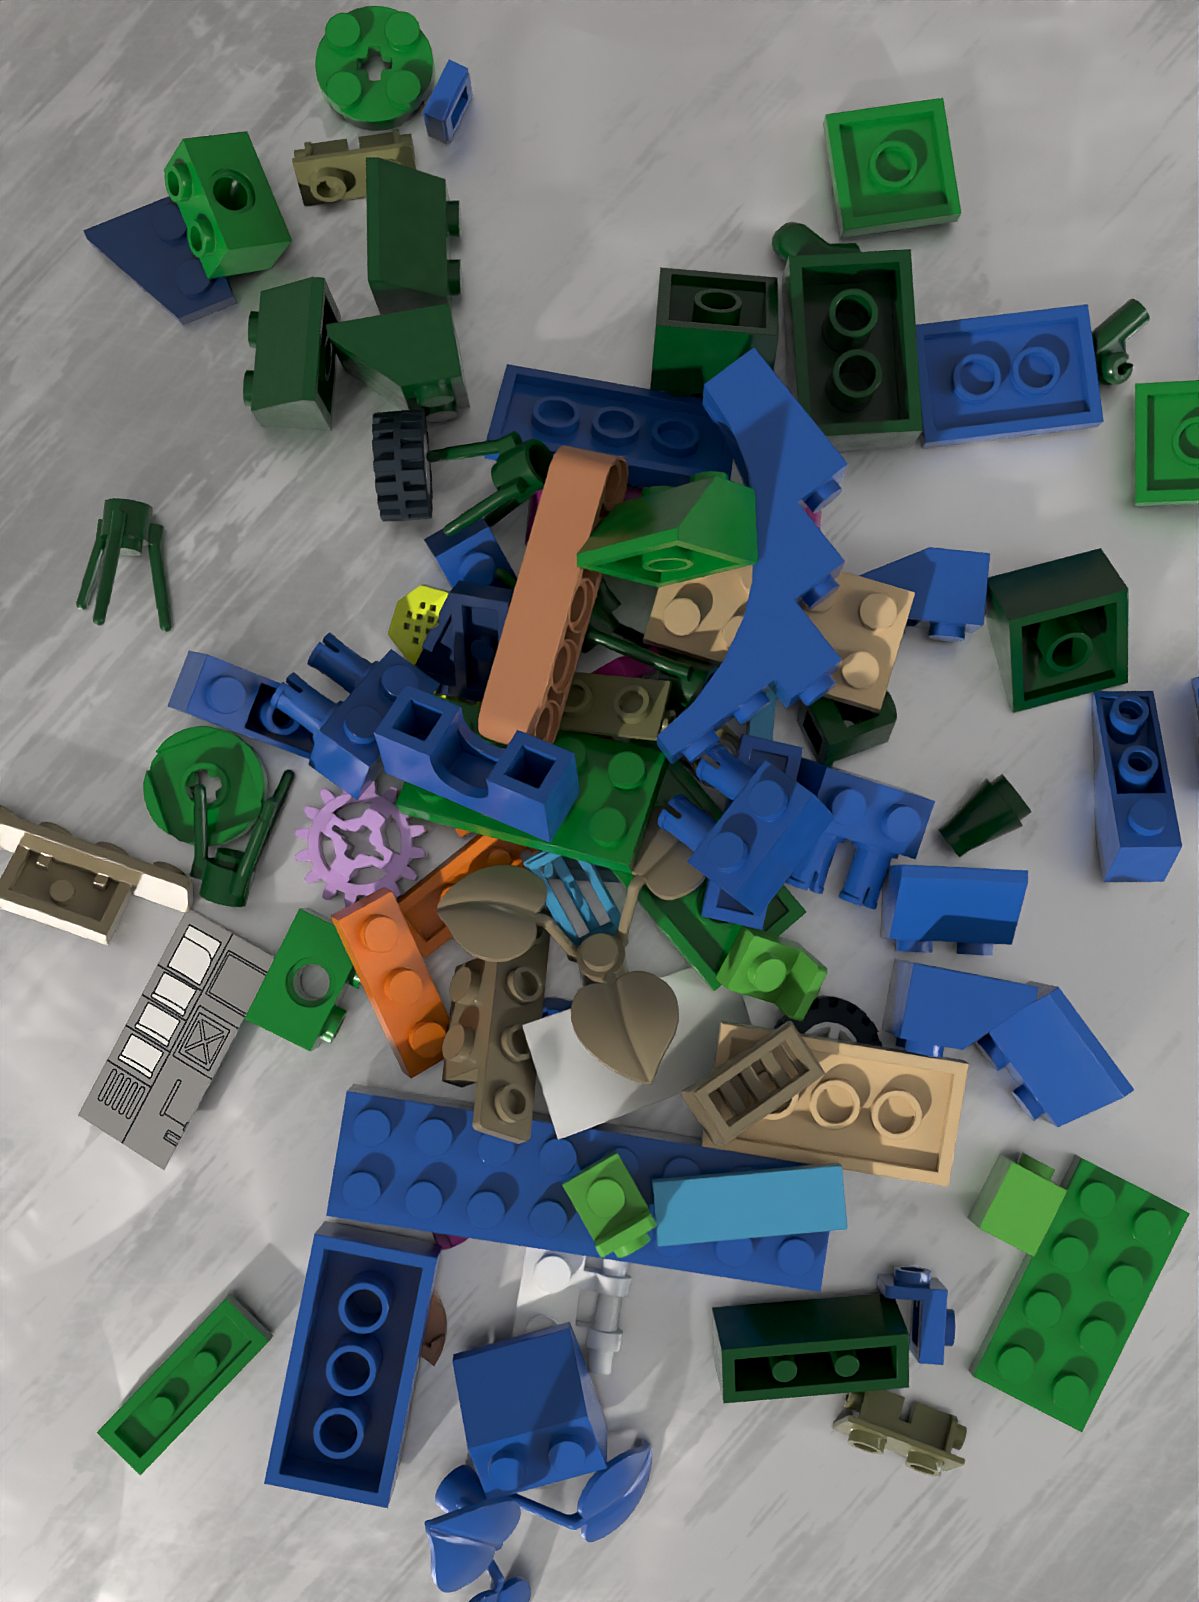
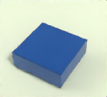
M450 59L423 111L428 136L444 144L451 141L473 96L468 68Z

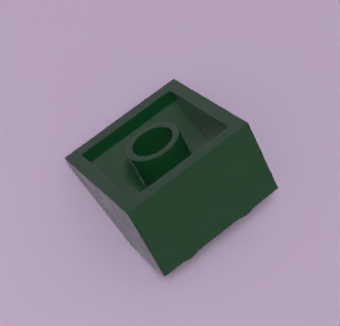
M379 157L366 158L367 276L380 315L446 303L450 304L452 312L451 296H462L461 259H451V238H461L460 200L450 201L446 179Z
M660 267L650 390L665 391L669 395L676 397H688L694 394L703 395L705 383L753 347L774 371L779 337L778 277Z
M309 277L260 291L259 311L250 312L248 342L251 348H256L254 370H246L244 375L243 400L245 406L251 407L252 414L261 426L332 431L337 354L328 338L326 324L340 322L341 314L323 277Z
M449 303L326 324L328 338L343 369L399 409L424 410L427 422H438L456 417L458 409L470 407L458 337Z
M1101 548L988 577L986 593L987 626L1008 703L1013 713L1128 683L1129 589Z

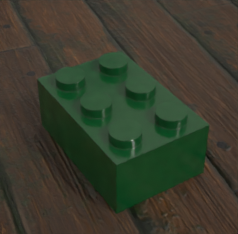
M911 249L788 256L782 276L788 390L838 452L910 448L923 431Z

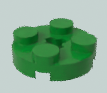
M365 6L351 10L348 13H338L327 22L325 35L317 48L315 68L321 92L330 107L332 106L335 111L342 114L344 120L357 128L370 131L393 129L410 120V113L418 109L422 101H424V105L432 94L435 82V64L429 40L421 31L416 18L408 12L397 11L389 7ZM379 56L384 62L392 64L391 69L382 70L381 80L376 81L369 79L366 70H360L363 63L368 62L369 58Z
M196 726L183 729L163 741L156 750L158 754L152 760L150 770H146L143 781L145 804L156 825L177 840L194 845V797L191 794V787L199 783L198 773L207 770L210 777H220L222 788L215 791L216 800L207 803L208 847L222 846L245 835L253 824L257 822L268 792L266 770L255 749L238 735L210 726Z

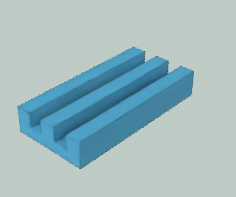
M530 848L519 854L526 869L544 881L548 894L546 905L557 925L574 945L580 946L587 937L594 934L605 933L614 936L617 933L621 913L594 864L578 860L611 920L602 926L599 925L561 855L542 850H536L532 853ZM549 862L554 866L589 930V933L580 938L540 868Z

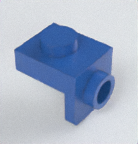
M895 1266L894 1275L878 1274L877 1287L885 1298L912 1300L909 1350L917 1362L920 1364L943 1365L944 1347L953 1346L956 1328L954 1310L947 1308V1288L938 1278L931 1277V1270L922 1267Z

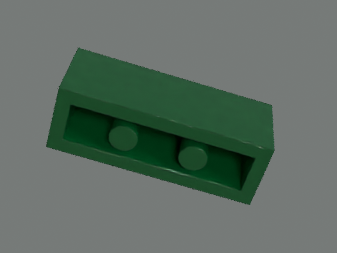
M882 1293L712 1307L714 1363L723 1404L909 1388V1332L896 1299L885 1298Z

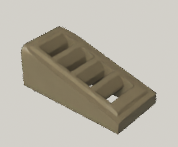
M788 1021L683 1090L681 1095L709 1139L715 1145H726L826 1073L792 1021ZM779 1045L799 1073L792 1079H789L771 1051ZM757 1060L760 1061L777 1087L770 1093L751 1066ZM738 1075L755 1101L749 1107L745 1105L730 1082V1079ZM714 1090L718 1091L733 1115L726 1122L708 1096Z

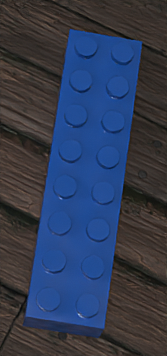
M353 1084L346 1092L326 1216L601 1258L594 1246L591 1235L563 1188L562 1181L615 1150L620 1155L653 1215L654 1205L651 1179L812 1164L702 1147L701 1138L601 1123L558 1140L551 1116L533 1112L530 1140L517 1144L476 1131L472 1126L475 1103ZM653 1228L647 1232L651 1240L632 1254L623 1258H617L615 1252H612L602 1258L821 1292L830 1231L658 1247L656 1229Z

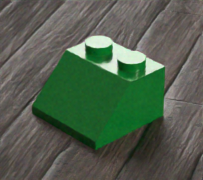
M717 471L696 473L690 477V483L678 487H647L641 490V497L615 504L576 554L577 567L659 588L758 564L755 489L730 481L726 473Z

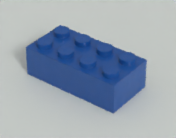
M324 1221L315 1232L264 1484L388 1508L396 1485L443 1245Z

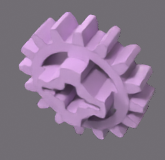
M376 779L358 800L342 790L343 794L337 797L329 789L323 788L320 791L321 798L325 803L322 809L305 806L303 809L307 817L313 820L311 827L295 829V836L308 840V849L295 854L296 861L312 862L314 867L304 878L307 884H313L324 880L327 884L323 890L322 898L325 900H332L340 891L344 892L345 908L359 901L360 895L368 896L383 887L391 890L396 899L399 898L403 893L397 881L401 877L417 881L419 877L415 869L409 866L412 858H427V851L414 846V838L427 833L426 826L411 825L408 819L412 816L401 814L396 806L400 795V790L396 787H390L383 796L378 795L379 788ZM357 803L372 804L370 808L366 809L362 817L346 820L336 814L349 805ZM392 818L395 820L400 831V854L390 848L386 830L392 822ZM340 828L344 831L361 834L365 833L369 828L372 831L369 836V842L375 846L374 850L384 855V859L376 855L362 853L354 858L351 854L355 846L348 841L349 837L340 832ZM324 834L332 839L336 856L330 867L323 853L322 841ZM375 866L388 873L383 878L369 884L351 883L358 876L361 869Z

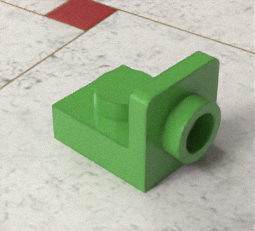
M742 925L716 979L728 990L774 1003L790 1019L802 1021L813 1000L820 992L821 985L827 975V967L798 942Z
M617 1150L562 1181L563 1188L591 1235L594 1246L601 1258L612 1252H615L617 1258H623L642 1248L651 1240L647 1232L657 1226L654 1215Z

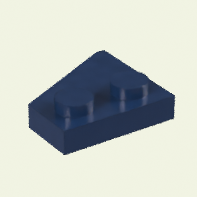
M169 196L83 230L86 239L98 252L103 253L129 279L157 300L182 325L237 304L227 276L207 278L200 259L190 249L187 239V227L177 202L172 201Z
M459 580L449 592L439 612V618L428 633L422 645L423 650L414 665L440 683L437 694L479 702L483 701L513 596V589Z

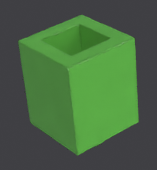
M1022 1152L1018 1161L1015 1162L999 1154L967 1218L979 1229L1034 1257L1067 1190L1051 1181L1055 1169Z

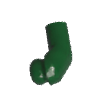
M797 222L785 223L775 231L772 237L773 251L786 262L788 256L861 252L856 243H828L805 224Z
M1135 299L1127 301L1092 332L1098 382L1101 384H1122L1132 374L1133 364L1127 363L1129 355L1126 353V341L1150 321L1146 308Z

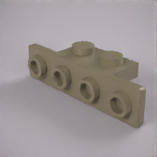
M0 805V848L13 853L0 878L1 909L107 946L133 895L184 913H189L194 903L192 879L187 877L176 866L160 861L150 864L130 857L125 850L112 843L97 842L96 845L73 837L69 831L57 824L41 822L38 825L16 817L12 811Z
M544 908L541 910L540 913L548 915L552 918V914L549 910H546ZM536 925L537 936L534 944L521 956L505 962H490L475 958L455 967V974L449 988L451 1008L448 1032L442 1045L444 1056L442 1081L461 1088L477 1083L472 1121L473 1128L476 1131L517 1144L529 1141L531 1136L537 1071L522 1025L542 1019L550 934L539 925Z

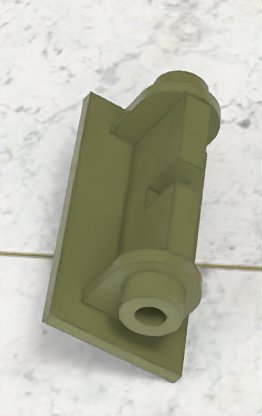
M393 129V132L361 136L358 137L360 149L349 150L347 139L319 143L305 142V149L294 150V158H292L304 206L366 197V158L379 157L416 169L412 134L400 135L399 129Z
M575 672L558 730L657 741V735L676 719L675 711L666 709L672 682Z
M887 1390L845 1394L843 1406L851 1409L852 1413L834 1422L832 1429L848 1434L847 1443L851 1446L879 1455L883 1454L884 1449L906 1456L905 1465L907 1467L931 1476H941L942 1470L948 1471L965 1464L964 1458L951 1454L952 1448L956 1450L962 1448L967 1433L966 1426L958 1424L957 1416L915 1402L912 1405L907 1423L899 1420L905 1400L903 1396Z

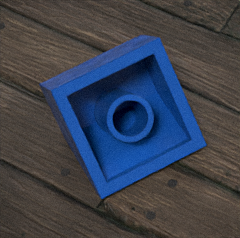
M904 864L889 865L882 885L880 937L896 939V951L933 953V941L957 942L956 954L993 956L994 944L1012 945L1028 885V870Z
M894 959L881 1029L897 1036L895 1046L905 1048V1051L942 1058L944 1047L964 1050L1037 999L1039 987Z
M1034 981L1026 983L1027 985L1039 987L1037 999L975 1042L980 1052L997 1072L1005 1067L1013 1077L1018 1087L1011 1092L1022 1109L1033 1121L1042 1117L1043 1120L1056 1127H1060L1120 1100L1134 1091V1088L1058 986Z
M570 1322L453 1354L452 1362L467 1448L487 1500L607 1468V1422Z

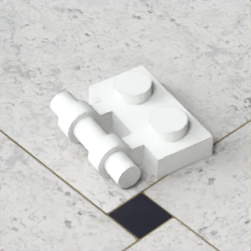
M526 1247L512 1338L570 1322L578 1345L590 1348L587 1370L599 1375L611 1374L614 1352H619L622 1344L623 1331L618 1328L622 1297L629 1296L632 1277L626 1274L628 1262L604 1259L603 1268L598 1269L585 1267L586 1256ZM581 1289L599 1293L594 1323L576 1320Z

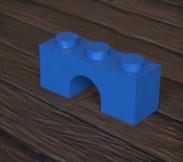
M407 684L374 732L387 774L549 843L580 794L575 753L519 730L516 731L506 749L494 746L480 738L468 727L464 720L461 706Z

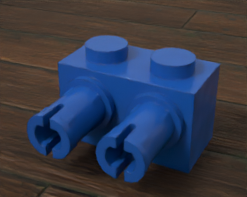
M329 632L323 638V643L319 642L314 648L307 664L329 677L350 693L344 702L339 701L335 703L307 684L295 672H292L286 678L287 684L282 682L277 688L270 704L289 715L314 734L312 740L315 743L308 765L358 800L384 769L374 732L405 685L407 684L436 696L440 683L392 649L380 661L371 663Z
M718 744L706 754L715 760L720 767L717 769L704 759H701L696 768V775L701 781L707 782L733 801L717 822L690 802L688 797L679 794L674 796L668 804L682 815L681 818L677 819L663 808L658 817V825L662 830L669 832L694 851L687 861L690 865L759 917L835 816L812 792L767 760L755 771L728 752L727 748Z
M801 757L796 782L812 792L830 810L835 818L792 872L786 883L804 890L809 888L814 893L823 894V886L838 842L845 843V840L849 839L852 840L851 844L855 845L856 849L842 891H840L838 897L859 906L864 904L863 906L875 910L891 859H898L899 855L916 859L935 801L891 784Z

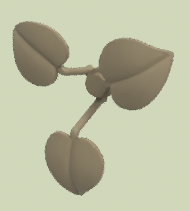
M670 805L654 806L632 872L636 876L629 883L618 930L614 936L598 933L587 937L580 946L574 945L551 917L540 913L548 896L544 881L533 872L514 865L490 866L465 876L446 892L439 901L436 911L438 917L446 924L456 942L467 953L490 962H505L521 956L535 942L537 936L536 925L546 929L566 952L568 960L578 963L583 988L576 993L571 1006V1021L578 1040L593 1057L607 1068L625 1078L644 1085H650L654 1081L660 1063L676 1034L679 1023V1006L676 995L667 982L649 972H628L624 948L629 943L628 933L641 887L646 883L651 892L657 897L664 900H674L694 891L706 878V876L687 862L694 851L669 832L662 830L658 825V817L663 808L677 819L681 818L682 815ZM700 808L702 811H704L714 819L712 813H709L705 809Z

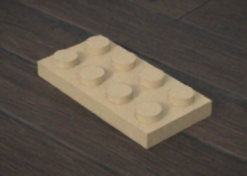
M752 565L659 587L643 637V643L720 666L726 657L745 614L752 584ZM841 571L839 576L835 578L840 587L831 596L813 609H809L805 603L800 605L801 609L842 659L836 672L831 675L837 684L822 697L878 713L882 707L915 592Z
M721 1020L713 1070L775 1029ZM800 1033L826 1074L726 1145H715L709 1139L704 1129L702 1131V1147L812 1165L840 1163L843 1170L949 1187L969 1063L961 1059L931 1057L900 1049ZM780 1045L771 1050L789 1079L799 1074ZM757 1060L751 1064L767 1091L770 1093L777 1087L760 1061ZM738 1075L731 1078V1084L745 1105L749 1107L755 1103ZM714 1090L708 1096L726 1122L733 1115L718 1091Z

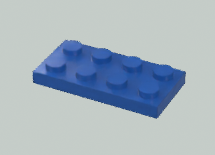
M510 364L506 365L486 441L496 440L516 431L520 435L522 442L532 438L543 442L553 456L558 448L566 445L624 457L629 470L628 484L635 487H678L690 483L692 475L708 471L726 473L728 480H730L733 465V456L729 446L703 407V398L691 396L676 397L663 391ZM500 454L485 455V459L497 461Z

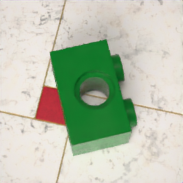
M248 132L182 139L164 168L165 186L171 200L177 202L187 227V239L190 249L200 259L207 278L211 279L271 269L292 239Z
M299 908L244 1018L310 1052L318 1048L322 1040L330 1044L334 1041L348 1012L339 1006L350 985L357 989L362 985L332 919L310 908ZM309 964L321 966L329 976V989L322 998H314L307 995L301 987V974Z

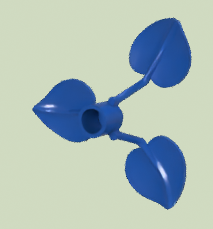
M644 1439V1443L640 1447L619 1454L607 1462L606 1469L596 1471L584 1487L578 1500L577 1512L574 1514L562 1513L517 1493L487 1500L477 1472L469 1465H461L455 1468L443 1479L435 1494V1503L446 1514L426 1520L424 1523L430 1545L431 1576L434 1584L444 1593L454 1592L469 1585L487 1570L490 1577L489 1590L477 1594L469 1602H529L531 1597L529 1583L521 1576L513 1577L504 1583V1576L493 1559L495 1551L502 1548L503 1542L515 1530L520 1520L521 1509L571 1530L581 1528V1536L587 1542H594L604 1538L628 1519L645 1492L652 1465V1448L650 1443Z

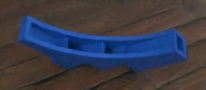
M754 347L704 384L702 405L727 442L744 486L755 489L758 564L752 565V584L745 614L724 661L696 700L657 735V746L671 764H674L684 755L690 763L702 757L721 740L715 732L734 717L742 725L769 705L771 701L766 696V693L770 690L774 692L786 709L799 699L806 706L811 705L837 684L831 675L836 672L842 661L840 656L801 609L800 605L805 603L809 609H813L840 587L835 578L839 576L845 560L805 512V509L808 507L814 514L830 504L842 492L843 489L839 483L842 482L848 463Z

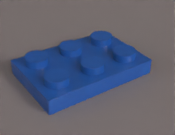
M1088 304L916 325L923 431L920 434L921 448L1095 428L1104 422Z

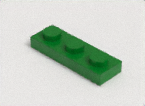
M229 1294L97 1431V1434L141 1476L262 1350L273 1335L238 1300Z

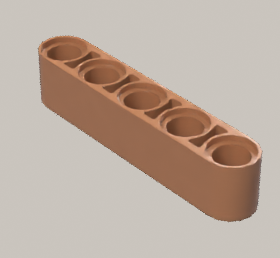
M563 445L558 448L552 458L480 708L478 729L480 736L484 740L508 746L517 730L553 744L556 738L603 575L600 572L577 567L576 554L615 504L624 501L629 475L628 464L624 457Z

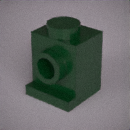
M886 690L881 710L878 713L821 697L809 706H806L802 701L796 721L816 761L833 766L835 761L888 742L897 720V711L890 693ZM844 721H851L854 725L846 727Z

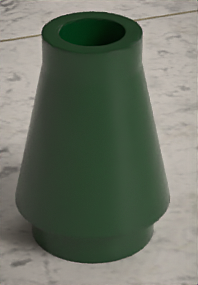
M1001 774L992 782H989L986 778L950 820L941 826L938 831L960 858L970 850L1022 827L1023 825L1020 821L1032 811L1006 777Z

